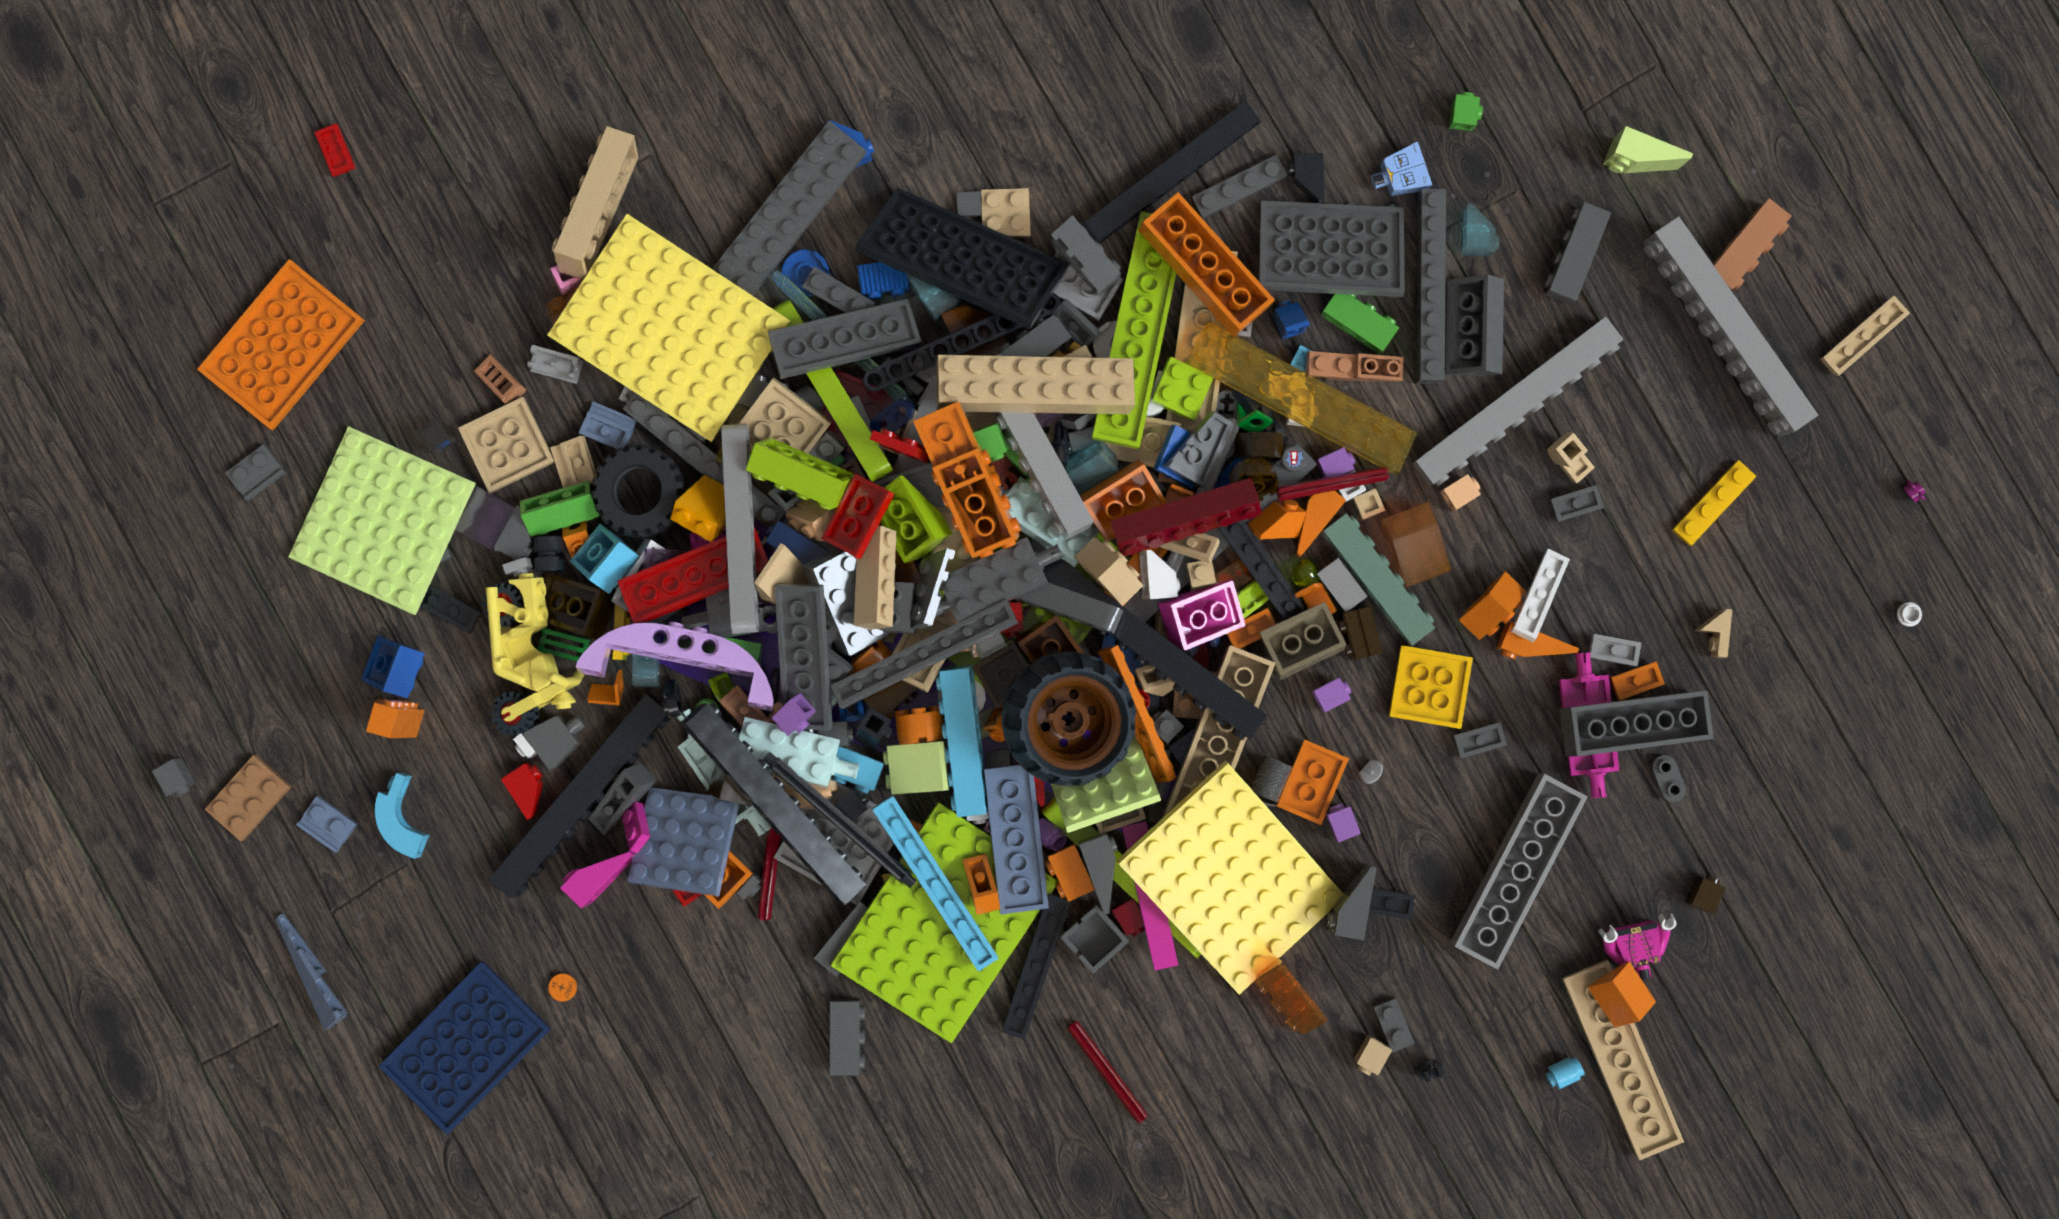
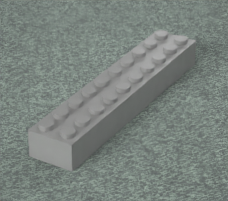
M1677 217L1642 242L1646 254L1658 264L1659 273L1672 284L1671 289L1677 297H1681L1686 304L1685 309L1691 317H1695L1700 324L1699 329L1702 334L1709 337L1712 341V347L1716 354L1724 358L1728 371L1740 381L1742 391L1752 398L1755 410L1766 418L1769 430L1774 435L1782 437L1797 431L1816 418L1818 414L1681 218Z

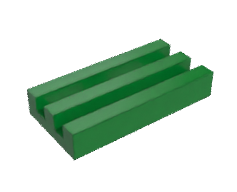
M543 628L537 650L577 662L580 657L547 649L545 644L580 652L582 655L589 648L591 640ZM549 634L584 643V646L580 648L547 639V636Z

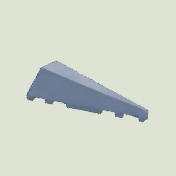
M281 914L275 919L276 924L324 1031L330 1029L344 1019L348 1012L322 979L321 975L326 972L324 967L287 917Z

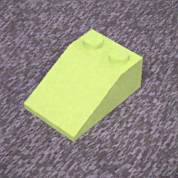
M1625 126L1614 137L1603 164L1609 166V170L1615 173L1678 170L1692 158L1693 153Z

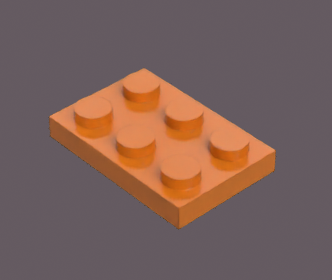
M1303 739L1293 763V769L1290 771L1291 773L1288 776L1289 778H1287L1288 780H1286L1287 782H1285V787L1276 806L1321 825L1349 758Z

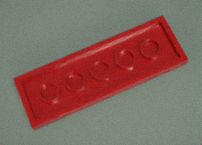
M754 527L757 577L768 563V558ZM727 536L618 580V585L633 624L646 623L728 589Z

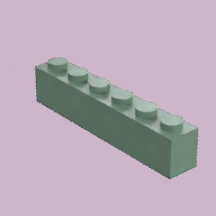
M1346 513L1323 530L1321 534L1408 646H1413L1435 629L1432 624L1434 622L1432 616L1426 610L1423 612L1419 608L1417 597L1411 591L1408 593L1402 586L1405 583L1400 575L1396 572L1393 574L1388 568L1390 563L1382 553L1378 555L1373 548L1375 546L1373 540L1367 534L1364 536L1358 529L1360 524L1352 515L1349 517Z

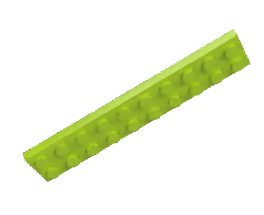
M1143 211L1140 212L1109 356V358L1133 359L1135 406L1130 414H1097L1092 435L1093 440L1139 449L1176 278V272L1138 231L1142 222L1152 214Z

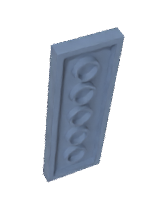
M1020 764L984 768L995 879L1000 904L999 913L1002 915L1049 908L1034 776L1021 767Z

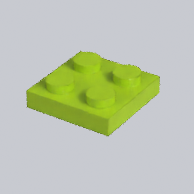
M1170 357L1167 360L1150 402L1193 422L1198 416L1214 377Z

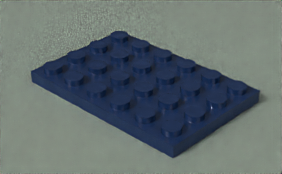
M482 961L378 1067L448 1135L552 1028Z

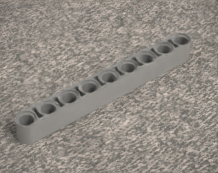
M747 423L722 425L731 629L733 634L752 633L759 631L757 589L754 584L757 578L751 472L746 471L750 459L749 430Z

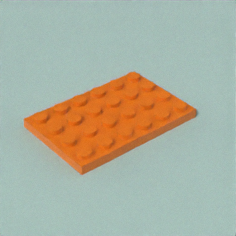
M289 259L197 370L265 426L274 430L365 320Z

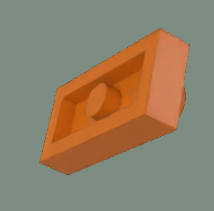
M1267 608L1245 619L1246 626L1229 632L1226 635L1231 645L1240 649L1261 639L1259 632L1276 625Z
M1652 662L1609 678L1617 700H1622L1665 684L1657 662Z

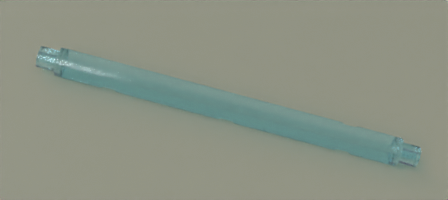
M778 270L771 275V278L777 283L776 286L813 321L828 318L786 275L784 276ZM871 358L855 361L865 372L878 366ZM869 375L879 385V378L876 375ZM897 384L884 388L897 403L909 408L914 405V402L908 397L909 395Z

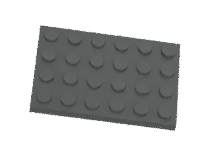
M1261 201L1259 233L1260 284L1268 291L1403 297L1405 293L1404 208Z

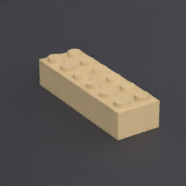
M608 126L604 134H600L598 137L595 155L592 154L589 158L587 174L582 175L580 179L579 193L577 196H573L570 203V214L568 217H564L561 225L562 233L559 238L554 240L552 252H554L559 272L583 280L597 258L639 158L634 135Z

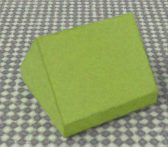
M725 672L708 680L718 702L734 688L728 674Z

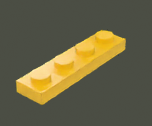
M1737 460L1677 523L1672 531L1688 546H1692L1755 479L1756 475L1740 460Z

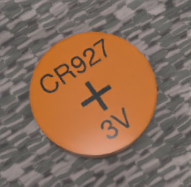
M560 973L554 976L549 983V993L557 1001H568L577 992L576 980L567 973Z

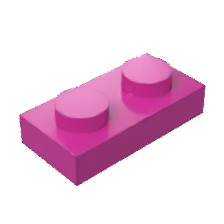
M635 801L630 809L624 812L622 822L625 827L629 851L639 853L650 838L644 806L642 803Z

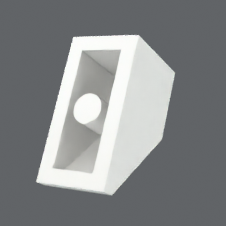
M1152 550L1139 551L1141 583L1143 585L1142 599L1178 597L1177 592L1180 590V582L1176 577V572Z

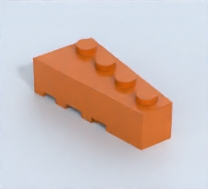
M378 697L374 702L366 732L387 738H416L425 710L418 708V703L412 701H396Z

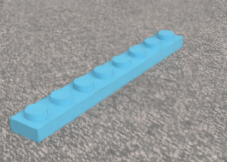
M890 796L873 807L872 810L978 972L999 959L894 796Z

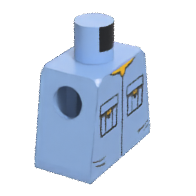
M1418 142L1385 158L1380 164L1382 172L1371 175L1374 189L1387 186L1391 196L1416 193L1422 189H1429L1432 186Z

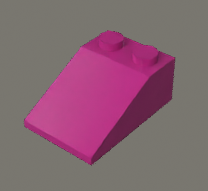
M1233 580L1179 594L1178 597H1172L1158 603L1168 640L1182 651L1246 626Z
M630 851L582 869L571 870L563 878L565 883L560 889L580 908L591 905L632 862L636 853Z

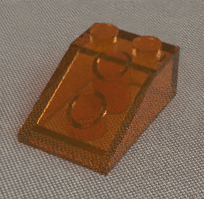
M1429 502L1380 521L1406 588L1451 571L1439 526Z

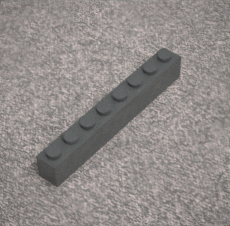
M1422 189L1417 195L1416 384H1440L1445 380L1446 189Z

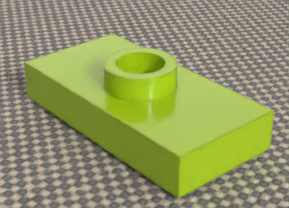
M1255 580L1237 592L1243 618H1246L1268 601Z

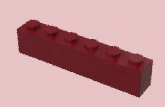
M1252 478L1110 521L1119 551L1123 556L1134 555L1139 551L1149 548H1157L1162 544L1172 541H1180L1185 537L1195 534H1203L1218 527H1226L1241 520L1252 519L1261 515L1262 511Z

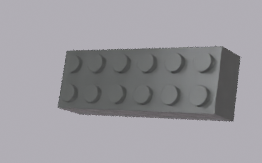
M1707 691L1559 708L1565 757L1714 739Z

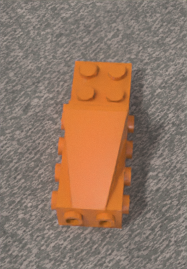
M960 401L914 420V425L933 465V472H931L933 480L937 486L940 485L943 492L941 495L946 508H950L953 514L951 519L955 529L961 532L963 537L961 542L966 553H970L972 558L979 556L982 559L993 554V550L1002 546V549H1006L1015 545V540L1020 536V524L1017 518H1012L1009 512L1011 508L1010 501L1006 494L1002 496L999 486L1002 485L1000 478L995 472L994 465L989 466L992 463L989 453L986 449L982 450L978 444Z

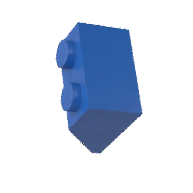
M377 635L361 680L381 691L408 698L414 688V680L423 664L425 653Z

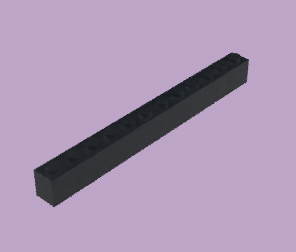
M1034 539L1030 543L1034 552L1040 553L1047 549ZM1059 559L1044 566L1043 572L1048 583L1122 609L1123 614L1115 634L1099 629L1096 630L1105 637L1108 634L1116 639L1114 644L1118 645L1123 651L1126 652L1127 649H1130L1136 654L1133 658L1143 666H1146L1148 663L1155 668L1153 673L1161 680L1165 681L1168 678L1174 683L1172 688L1183 696L1187 693L1193 697L1192 703L1202 711L1205 708L1209 709L1214 713L1211 717L1223 726L1226 722L1233 728L1231 733L1243 741L1244 738H1247L1250 741L1267 719L1268 715L1124 606L1120 605L1063 560Z

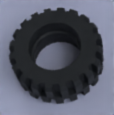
M629 445V448L626 449L621 447L615 450L616 453L611 456L609 454L605 457L604 460L606 462L603 466L599 465L596 469L598 475L592 480L594 491L591 492L592 499L596 503L594 508L601 515L602 521L609 525L611 529L623 535L644 539V537H656L658 533H665L670 530L669 526L673 523L676 524V522L670 519L675 502L686 492L685 486L687 485L686 479L681 473L682 470L674 460L664 452L647 445ZM635 470L650 471L657 476L662 486V494L658 504L645 514L628 512L621 505L618 497L622 480Z

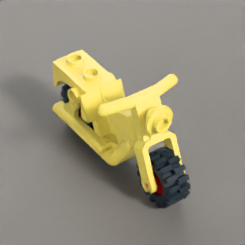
M533 573L518 574L519 579L509 580V583L492 585L493 587L486 588V594L483 595V598L486 599V602H482V606H486L483 614H488L486 619L489 621L492 668L494 673L537 692L530 695L529 693L525 694V691H511L503 693L502 696H498L495 699L498 702L492 704L495 710L491 711V715H495L496 718L491 720L493 723H498L495 727L497 730L503 729L501 732L503 734L517 735L531 729L530 727H534L537 724L534 720L539 719V715H536L535 711H539L540 708L550 703L551 705H556V709L571 708V703H576V700L567 690L579 685L585 675L576 670L573 677L559 675L554 656L551 653L544 654L532 645L531 635L547 627L548 619L544 579L542 577L534 578ZM523 623V624H521V625H519V626L513 628L514 625Z

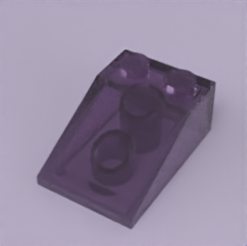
M475 485L455 529L488 549L497 551L493 547L515 507Z

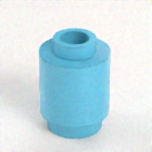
M1568 1057L1549 1066V1072L1546 1073L1552 1087L1556 1086L1558 1089H1562L1580 1080V1077L1585 1075L1576 1057L1572 1059Z

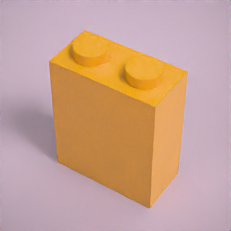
M704 475L676 500L670 519L709 542H713L726 529L724 485Z

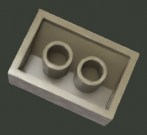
M1325 602L1259 632L1269 660L1275 662L1274 670L1279 680L1342 652L1346 648V643Z

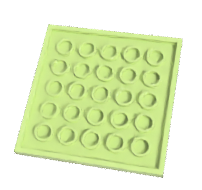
M348 426L288 557L416 615L476 483Z

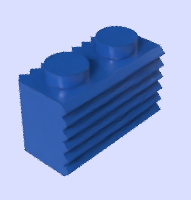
M880 262L857 266L861 295L870 300L880 299L882 294L889 293L892 297L905 295V291L909 290L907 274Z

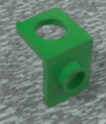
M1237 401V426L1247 432H1260L1273 423V419L1258 410H1254L1247 415ZM1258 418L1263 420V423L1253 425L1251 420Z

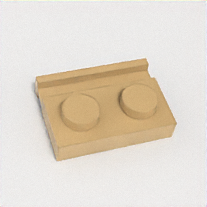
M579 436L560 443V445L550 447L563 488L585 481H590V484H592V480L597 477V473L585 436Z

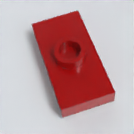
M337 123L314 132L333 177L356 169Z

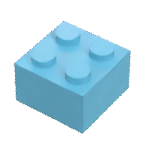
M599 524L570 562L591 582L609 594L613 588L618 586L617 581L621 580L638 559L639 555L618 536Z

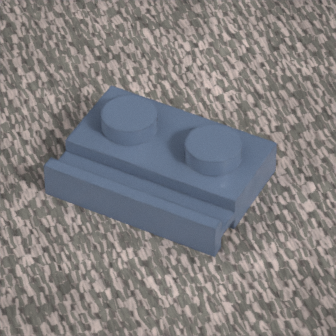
M592 401L591 408L587 412L579 434L614 449L621 447L626 449L638 421Z
M316 796L303 814L302 819L296 825L336 853L340 850L342 844L346 842L358 823L320 796Z

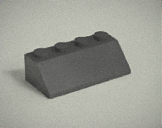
M1480 275L1447 280L1446 375L1488 376L1502 374L1504 279L1491 275Z

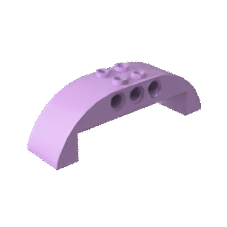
M669 622L668 625L635 623L622 626L597 639L581 655L576 664L577 670L582 674L605 678L610 651L616 650L750 677L753 680L748 698V706L773 711L772 691L766 675L756 660L736 643L723 637L709 634L705 628L693 627V630L683 628V624ZM665 635L667 640L664 643L658 644L655 642L658 636ZM684 640L692 642L691 646L686 649L680 648L679 645ZM707 645L716 647L715 651L710 654L705 653L703 650Z

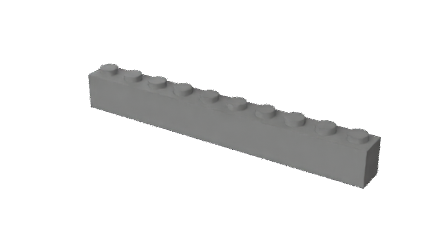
M1607 317L1603 318L1417 459L1412 465L1429 486L1434 483L1437 486L1441 485L1450 478L1447 473L1453 469L1459 471L1468 464L1466 460L1472 454L1477 457L1488 448L1485 444L1491 440L1496 443L1506 435L1504 431L1510 425L1515 428L1525 421L1523 416L1527 412L1531 411L1534 414L1544 406L1543 400L1547 397H1550L1552 400L1563 392L1561 387L1568 382L1572 385L1582 377L1581 371L1585 368L1590 371L1600 364L1601 361L1598 358L1605 353L1607 356H1610L1620 348L1618 343L1623 340L1622 336Z

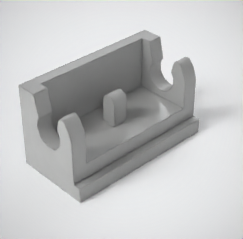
M532 345L530 350L531 354H533L532 360L527 363L531 372L577 384L583 361L580 358Z
M1340 557L1317 573L1345 612L1368 596Z

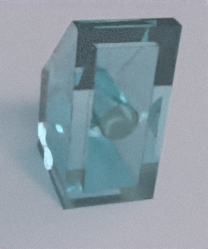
M1467 204L1463 208L1462 256L1491 257L1495 250L1499 248V236L1496 235V228L1473 204Z

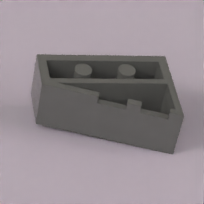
M1073 215L1051 234V245L1066 262L1070 263L1069 265L1098 297L1120 278V266L1114 259H1109L1105 255L1103 247L1090 237L1088 231Z

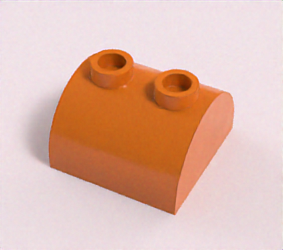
M729 850L719 897L705 896L719 909L753 875V872Z

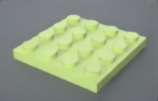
M1135 735L1134 739L1130 742L1125 758L1122 762H1118L1111 769L1112 772L1103 778H1098L1089 784L1080 786L1051 784L1068 833L1161 801L1147 761Z

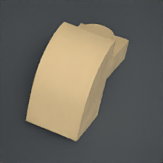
M1572 432L1564 433L1548 448V454L1553 462L1560 465L1573 483H1578L1595 468L1584 455L1588 450Z

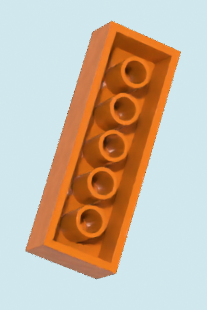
M1179 192L1142 222L1138 231L1233 337L1237 336L1274 302L1275 299Z

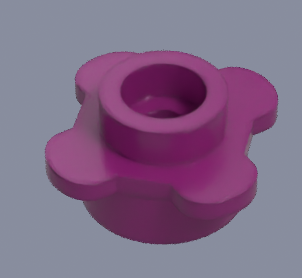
M1907 480L1908 484L1903 487L1906 494L1914 503L1920 499L1924 501L1925 497L1922 494L1926 491L1917 481L1912 483Z

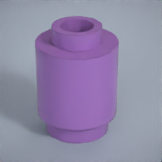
M1048 818L1039 819L1041 844L1048 850L1059 851L1062 849L1067 840L1063 830L1055 826Z

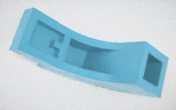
M396 773L388 783L387 789H389V793L385 791L378 792L375 802L376 823L382 837L393 849L415 859L421 857L429 834L412 828L404 820L401 804L412 776L406 773Z

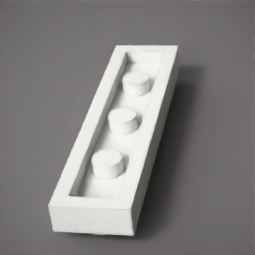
M1550 549L1545 551L1511 632L1531 642L1536 640L1568 565L1569 558Z

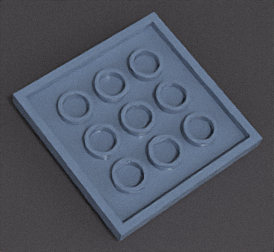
M650 788L644 808L650 838L639 853H636L633 857L627 882L719 897L739 803L720 800L710 795Z

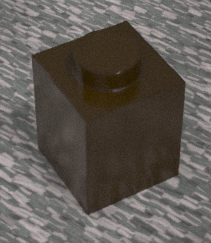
M1706 874L1705 878L1697 876L1686 903L1705 912L1715 914L1726 887L1719 885L1720 880Z

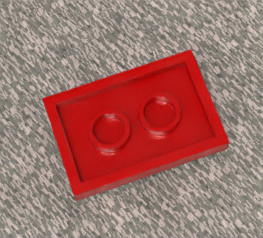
M881 429L880 433L872 431L870 440L926 464L930 462L925 447L918 442L906 437L903 439L885 429Z
M854 474L821 539L861 560L895 494Z

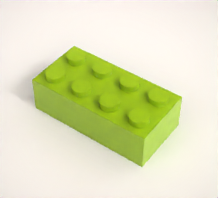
M768 438L755 443L746 467V471L753 473L752 476L762 481L767 479L774 482L775 487L781 490L790 489L796 492V496L805 500L813 499L818 502L820 507L828 510L838 507L854 476V473L774 438Z

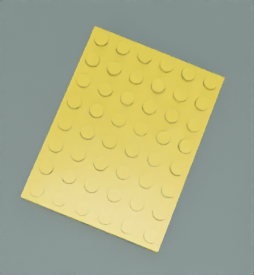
M626 214L548 333V336L712 442L772 351L768 331L785 328L791 321Z
M1226 761L1117 860V863L1239 995L1330 912L1344 895Z

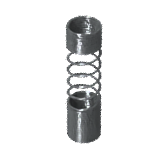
M1264 756L1261 767L1257 771V776L1253 780L1251 790L1271 803L1263 802L1265 805L1276 807L1274 802H1278L1285 787V782H1287L1286 780H1288L1287 778H1289L1288 776L1293 768L1276 759Z

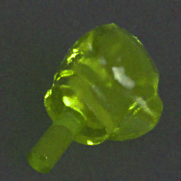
M1303 559L1292 569V581L1296 585L1309 587L1314 583H1319L1318 570L1310 560Z

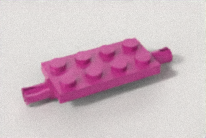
M1590 652L1575 654L1578 676L1572 679L1559 680L1562 708L1612 702L1609 675L1595 676V674H1592ZM1617 751L1567 757L1569 776L1586 775L1590 781L1591 798L1607 797L1604 775L1607 772L1619 771Z

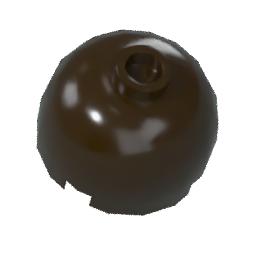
M1247 457L1235 464L1231 470L1230 484L1252 478L1260 501H1263V496L1269 493L1270 496L1275 494L1279 488L1277 473L1272 464L1264 458Z

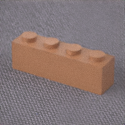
M1770 198L1758 207L1713 263L1730 290L1736 291L1745 281L1742 278L1747 271L1751 273L1759 264L1757 258L1761 253L1765 255L1773 247L1774 243L1772 240L1776 235L1781 236L1789 227L1787 221L1791 218V215Z

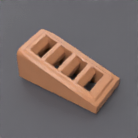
M491 354L474 370L505 404L519 399L526 392V388ZM494 365L495 368L486 376L485 373ZM501 372L502 374L494 382H492V380ZM508 379L509 381L501 389H499V387Z

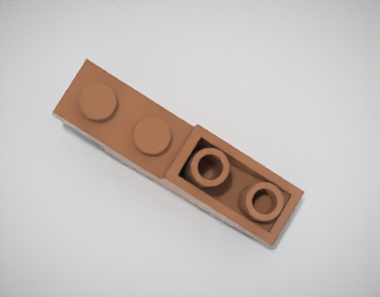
M1309 351L1306 352V376L1321 377L1327 380L1403 381L1404 357Z

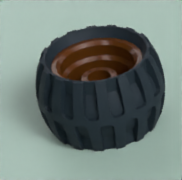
M1060 652L1046 655L1025 667L1017 675V678L1006 693L1001 716L1004 738L1015 760L1034 777L1059 786L1085 785L1112 772L1111 769L1118 762H1122L1127 755V749L1131 740L1134 739L1136 730L1135 704L1125 681L1107 663L1091 655L1079 652ZM1075 689L1078 694L1071 699L1069 693ZM1047 698L1054 699L1055 704L1053 707L1046 705ZM1090 706H1094L1096 709L1093 715H1089L1087 712ZM1068 712V714L1071 715V719L1066 720L1065 723V721L1062 719V715H1067ZM1043 722H1048L1049 726L1045 731H1042L1040 725ZM1086 730H1089L1091 733L1090 737L1083 739L1082 735ZM1062 738L1067 739L1068 744L1065 747L1059 746V741Z

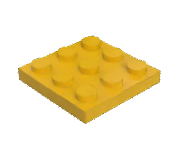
M1401 645L1388 717L1461 729L1473 658Z

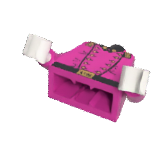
M1660 914L1658 916L1660 925L1658 922L1650 920L1617 928L1609 925L1610 929L1607 930V933L1600 929L1599 933L1603 938L1605 953L1618 965H1622L1629 960L1641 980L1651 978L1649 964L1660 962L1669 941L1671 929L1676 926L1673 914H1670L1668 920H1665L1663 914Z

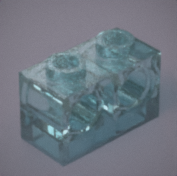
M657 637L655 642L660 644V638ZM633 654L632 684L635 687H659L660 659Z

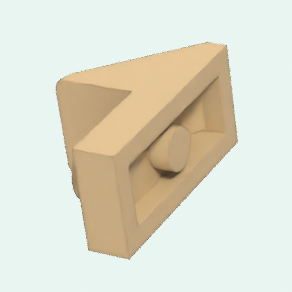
M1732 609L1718 611L1695 630L1713 633L1708 646L1709 651H1711V657H1728Z

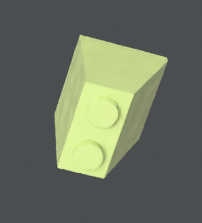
M946 740L888 745L887 751H883L884 765H889L890 775H886V787L891 789V794L949 790V766L945 758Z

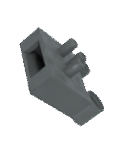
M729 588L706 598L710 634L723 638L752 634L732 633ZM758 602V632H778L777 619L774 623H766L769 616H776V607L766 606L759 610Z

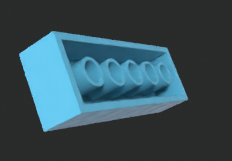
M973 664L944 667L936 676L937 690H942V698L939 700L940 714L945 715V721L942 724V734L944 739H948V745L945 748L946 763H951V769L948 772L949 787L954 788L953 796H951L952 811L957 812V817L986 814L988 811L983 773L985 763Z

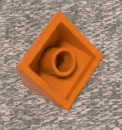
M1629 960L1587 986L1614 1028L1639 1022L1656 1003Z

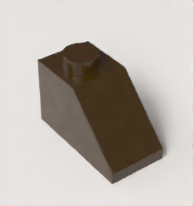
M1248 432L1237 434L1235 437V458H1282L1283 434Z

